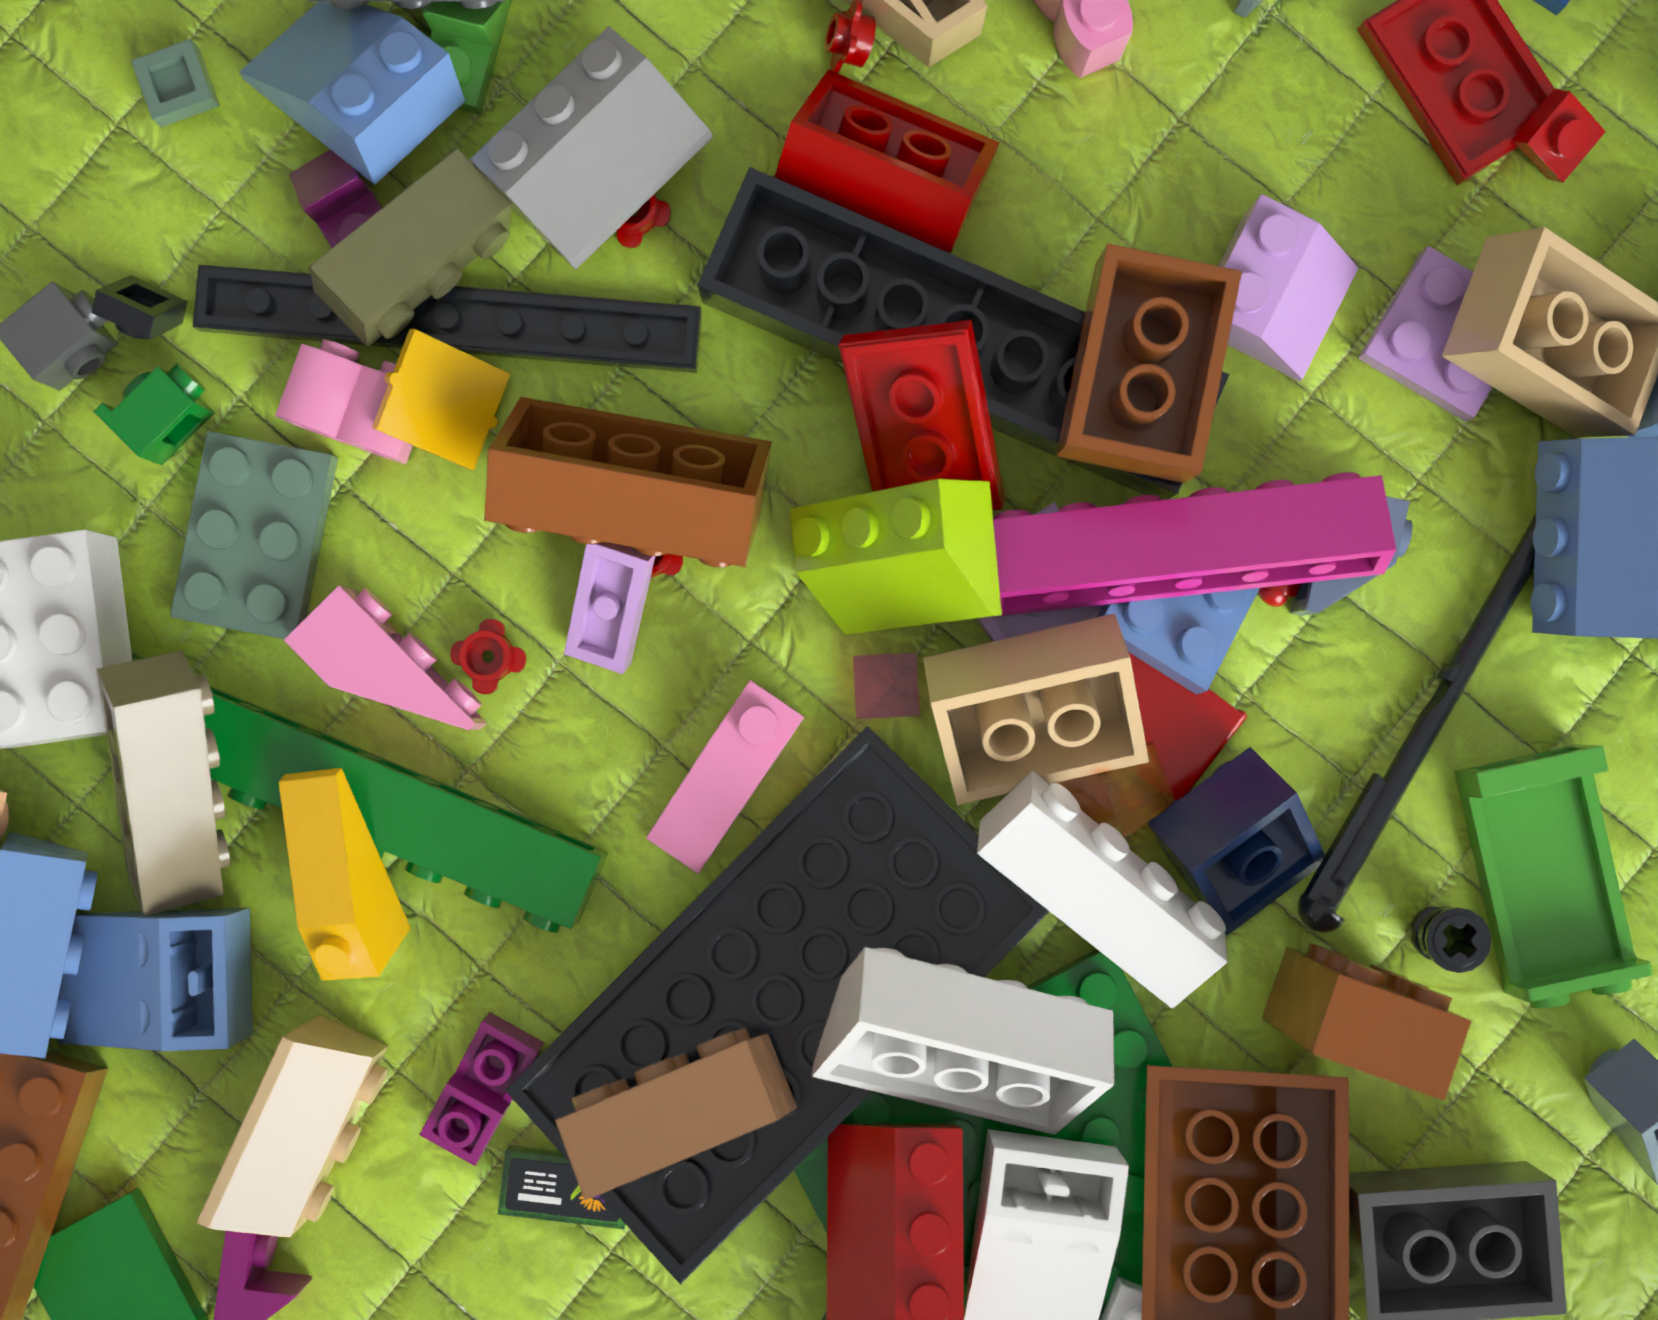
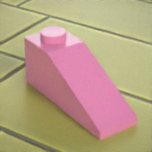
M750 680L703 749L646 839L699 874L805 716Z

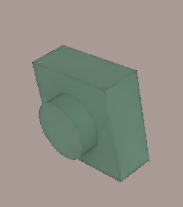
M191 39L131 60L152 120L161 128L220 106L200 49Z

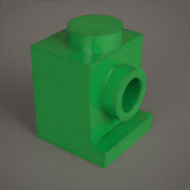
M176 363L169 371L157 366L152 372L140 374L124 389L122 394L124 400L116 408L102 402L93 411L138 457L161 466L215 414L200 398L206 391V388L179 363Z

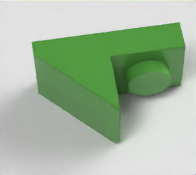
M512 0L497 1L494 5L481 9L465 8L459 4V1H433L430 5L423 8L422 15L431 29L430 39L450 55L465 102L458 108L459 110L481 115Z

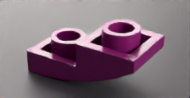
M489 1012L481 1022L455 1073L446 1083L419 1135L475 1166L513 1101L505 1090L536 1060L544 1042Z

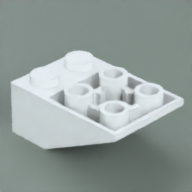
M987 1129L964 1303V1320H1099L1121 1231L1129 1165L1116 1146Z

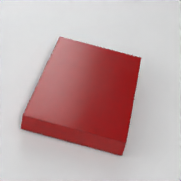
M1396 0L1363 21L1357 29L1457 186L1517 149L1518 146L1512 139L1554 89L1498 0Z
M972 320L844 335L838 345L872 492L935 479L989 481L992 511L1002 510L1005 495Z

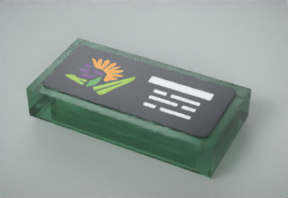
M509 1145L505 1150L497 1215L625 1230L626 1224L600 1195L584 1200L573 1167L560 1151Z

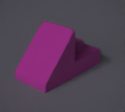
M328 150L289 174L303 211L317 223L331 248L383 208L365 177L332 150Z
M225 1231L213 1320H267L296 1298L310 1283L312 1276L264 1270L268 1269L272 1264L278 1236Z

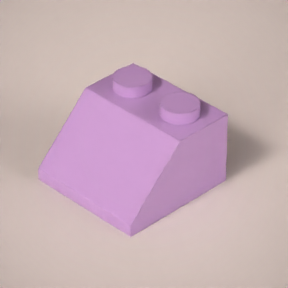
M1261 194L1242 217L1218 265L1242 271L1228 345L1301 381L1358 267L1319 222Z

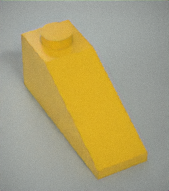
M342 768L285 774L279 780V789L297 927L322 981L377 977L381 974L411 927Z

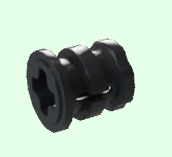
M1427 906L1417 913L1411 923V942L1416 951L1444 970L1456 973L1472 971L1484 962L1490 952L1492 940L1489 927L1483 918L1472 910L1448 906ZM1448 925L1452 926L1449 934L1454 940V943L1449 948L1445 947L1448 939L1442 933Z

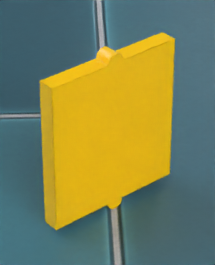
M409 329L394 371L386 373L384 377L388 386L372 429L474 471L489 429H493L498 425L495 414L510 373L416 329Z

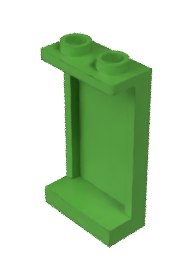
M1576 744L1454 771L1504 993L1529 1002L1532 1008L1562 1006L1570 1002V993L1592 989V993L1597 995L1622 993L1633 988L1632 980L1653 975L1650 961L1637 958L1634 953L1594 779V774L1609 771L1603 745Z

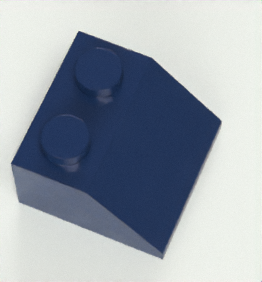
M1251 747L1233 760L1220 765L1209 778L1182 798L1169 803L1161 814L1148 822L1166 857L1198 900L1207 903L1219 914L1226 927L1224 932L1226 936L1315 871L1325 856L1297 792Z

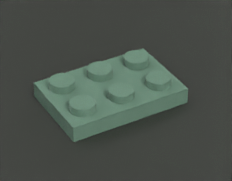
M207 431L170 617L285 639L307 617L338 458L331 454Z

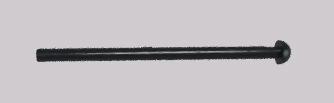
M1536 514L1450 663L1443 666L1436 677V679L1442 680L1439 687L1419 714L1384 777L1382 778L1379 774L1372 773L1307 888L1298 900L1299 917L1311 930L1321 933L1332 932L1341 927L1345 922V919L1336 914L1337 909L1534 570L1535 548L1533 545V531L1536 526Z

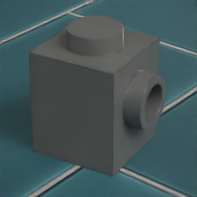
M54 281L0 323V340L30 377L59 391L74 379L85 378L97 371L105 362L106 356L104 354L118 344L103 326L107 320L92 314L94 298L84 290H80L75 294Z

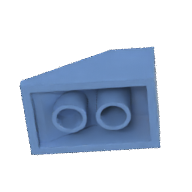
M319 1L239 71L244 81L374 185L465 102L449 53L403 17L367 4L352 9H341L332 6L330 1Z

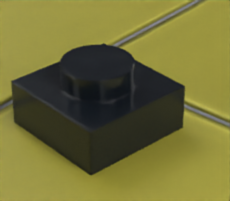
M130 275L96 290L92 314L114 323L117 330L127 336L150 340L183 324L188 301Z

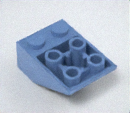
M250 908L167 910L145 917L142 911L75 913L71 934L83 935L85 937L77 975L63 973L58 998L71 1000L64 1038L58 1039V1043L154 1051L229 1049L253 1035Z

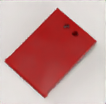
M1129 653L1149 762L1125 767V769L1165 798L1167 804L1190 792L1246 720L1247 714L1243 710L1235 709L1210 689L1197 695Z

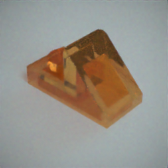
M1152 741L1146 743L1149 758L1147 763L1058 782L1075 797L1080 810L1099 825L1107 823L1114 828L1118 827L1123 837L1132 834L1171 806L1175 800Z

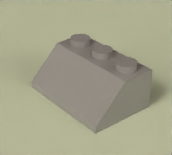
M608 26L489 140L470 161L511 203V209L576 270L714 136L648 58Z

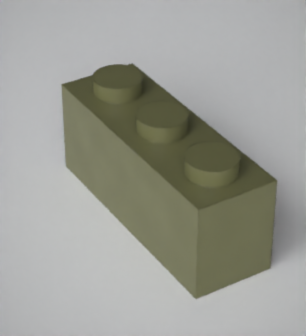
M457 148L309 266L314 292L367 347L382 335L386 339L392 338L410 323L414 316L413 310L429 296L432 295L435 299H438L453 289L462 277L463 273L461 270L478 256L483 260L488 259L503 247L510 236L511 203Z

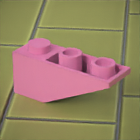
M338 586L284 639L292 650L330 687L466 730H481L487 724L476 712L482 703L474 693L456 678L448 684L432 668V665L437 661L434 653L412 633L403 638L387 622L393 615L391 610L367 588L358 593L355 589Z

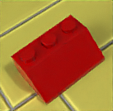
M827 70L790 123L774 177L951 254L962 233L1000 142L838 73L831 72V70Z
M840 1123L828 1136L826 1320H964L962 1128L958 1124Z

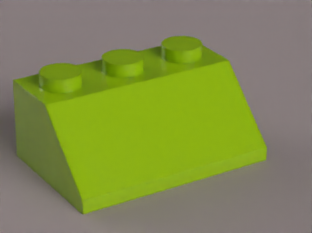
M935 479L790 508L795 573L845 635L1002 615L989 481Z

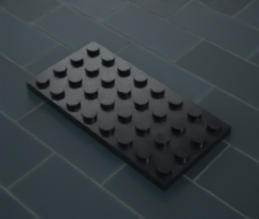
M868 726L505 1090L570 1162L555 1120L576 1112L571 1100L572 1098L626 1078L630 1089L636 1087L638 1083L634 1072L686 1053L691 1064L701 1059L696 1046L732 1031L746 1027L750 1039L768 1033L797 1105L796 1109L775 1122L600 1194L601 1198L680 1285L872 1092L812 1077L813 1063L841 976L865 947L871 949H894L901 952L906 958L933 965H956L963 968L968 974L985 978L1050 912L977 854L979 836Z

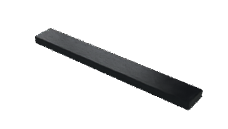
M198 264L193 328L200 332L320 342L325 339L335 343L365 345L314 292L311 274ZM454 286L453 289L441 298L435 299L431 295L413 310L414 316L400 333L389 339L382 335L370 345L402 348L409 329H416L467 354L697 373L702 309L701 306Z

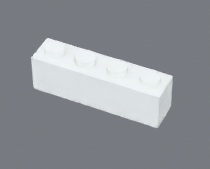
M1032 771L980 820L977 848L979 856L1170 1008L1173 1009L1228 963L1224 934L1226 927L1219 914L1203 901L1195 903L1181 892L1172 876L1162 866L1155 862L1147 864L1129 849L1124 837L1113 826L1107 823L1099 825L1080 810L1075 797L1058 783L1050 785Z

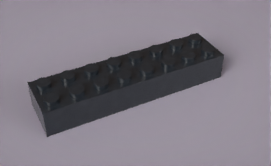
M749 167L698 282L697 287L703 304L839 363H842L838 344L844 335L972 320L992 429L1056 456L1085 316L1084 311ZM1223 371L1215 407L1230 375ZM1061 458L1141 494L1159 496L1162 500H1168L1176 496L1182 486V482Z

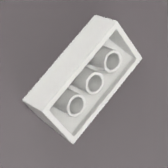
M865 947L841 976L813 1063L812 1077L1055 1135L1114 1085L1113 1011L1088 1005L1084 999L1079 997H1057L1030 990L1026 985L1018 981H995L968 974L963 968L956 965H933L906 958L901 952L894 949H871Z

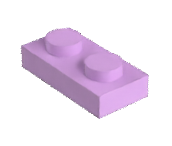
M613 543L586 544L564 650L565 655L623 674L628 669L633 658L655 556L642 554L633 547Z

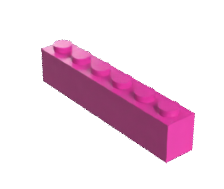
M1354 472L1334 474L1318 483L1294 485L1289 480H1274L1259 485L1255 490L1228 493L1224 488L1211 487L1198 490L1185 498L1162 500L1161 497L1156 495H1141L1127 500L1123 505L1097 507L1092 503L1079 502L1066 505L1059 509L1058 512L1032 515L1025 510H1009L999 513L993 518L1002 615L999 616L1380 575L1385 573L1396 551L1382 475L1361 478L1359 474Z

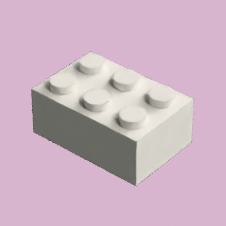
M80 530L0 541V748H16L106 735L96 669L132 661L117 538L89 530Z

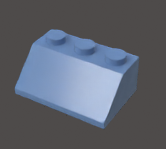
M1658 437L1581 438L1538 442V462L1535 467L1537 495L1536 526L1533 531L1535 558L1534 589L1531 595V610L1533 613L1532 633L1658 639Z
M12 832L8 833L0 851V1053L45 1058L49 1038H64L71 1000L58 998L63 973L77 975L85 936L71 934L76 909L90 911L98 872L85 870L87 852Z

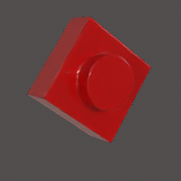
M1554 88L1512 141L1547 179L1564 183L1606 131L1571 91Z

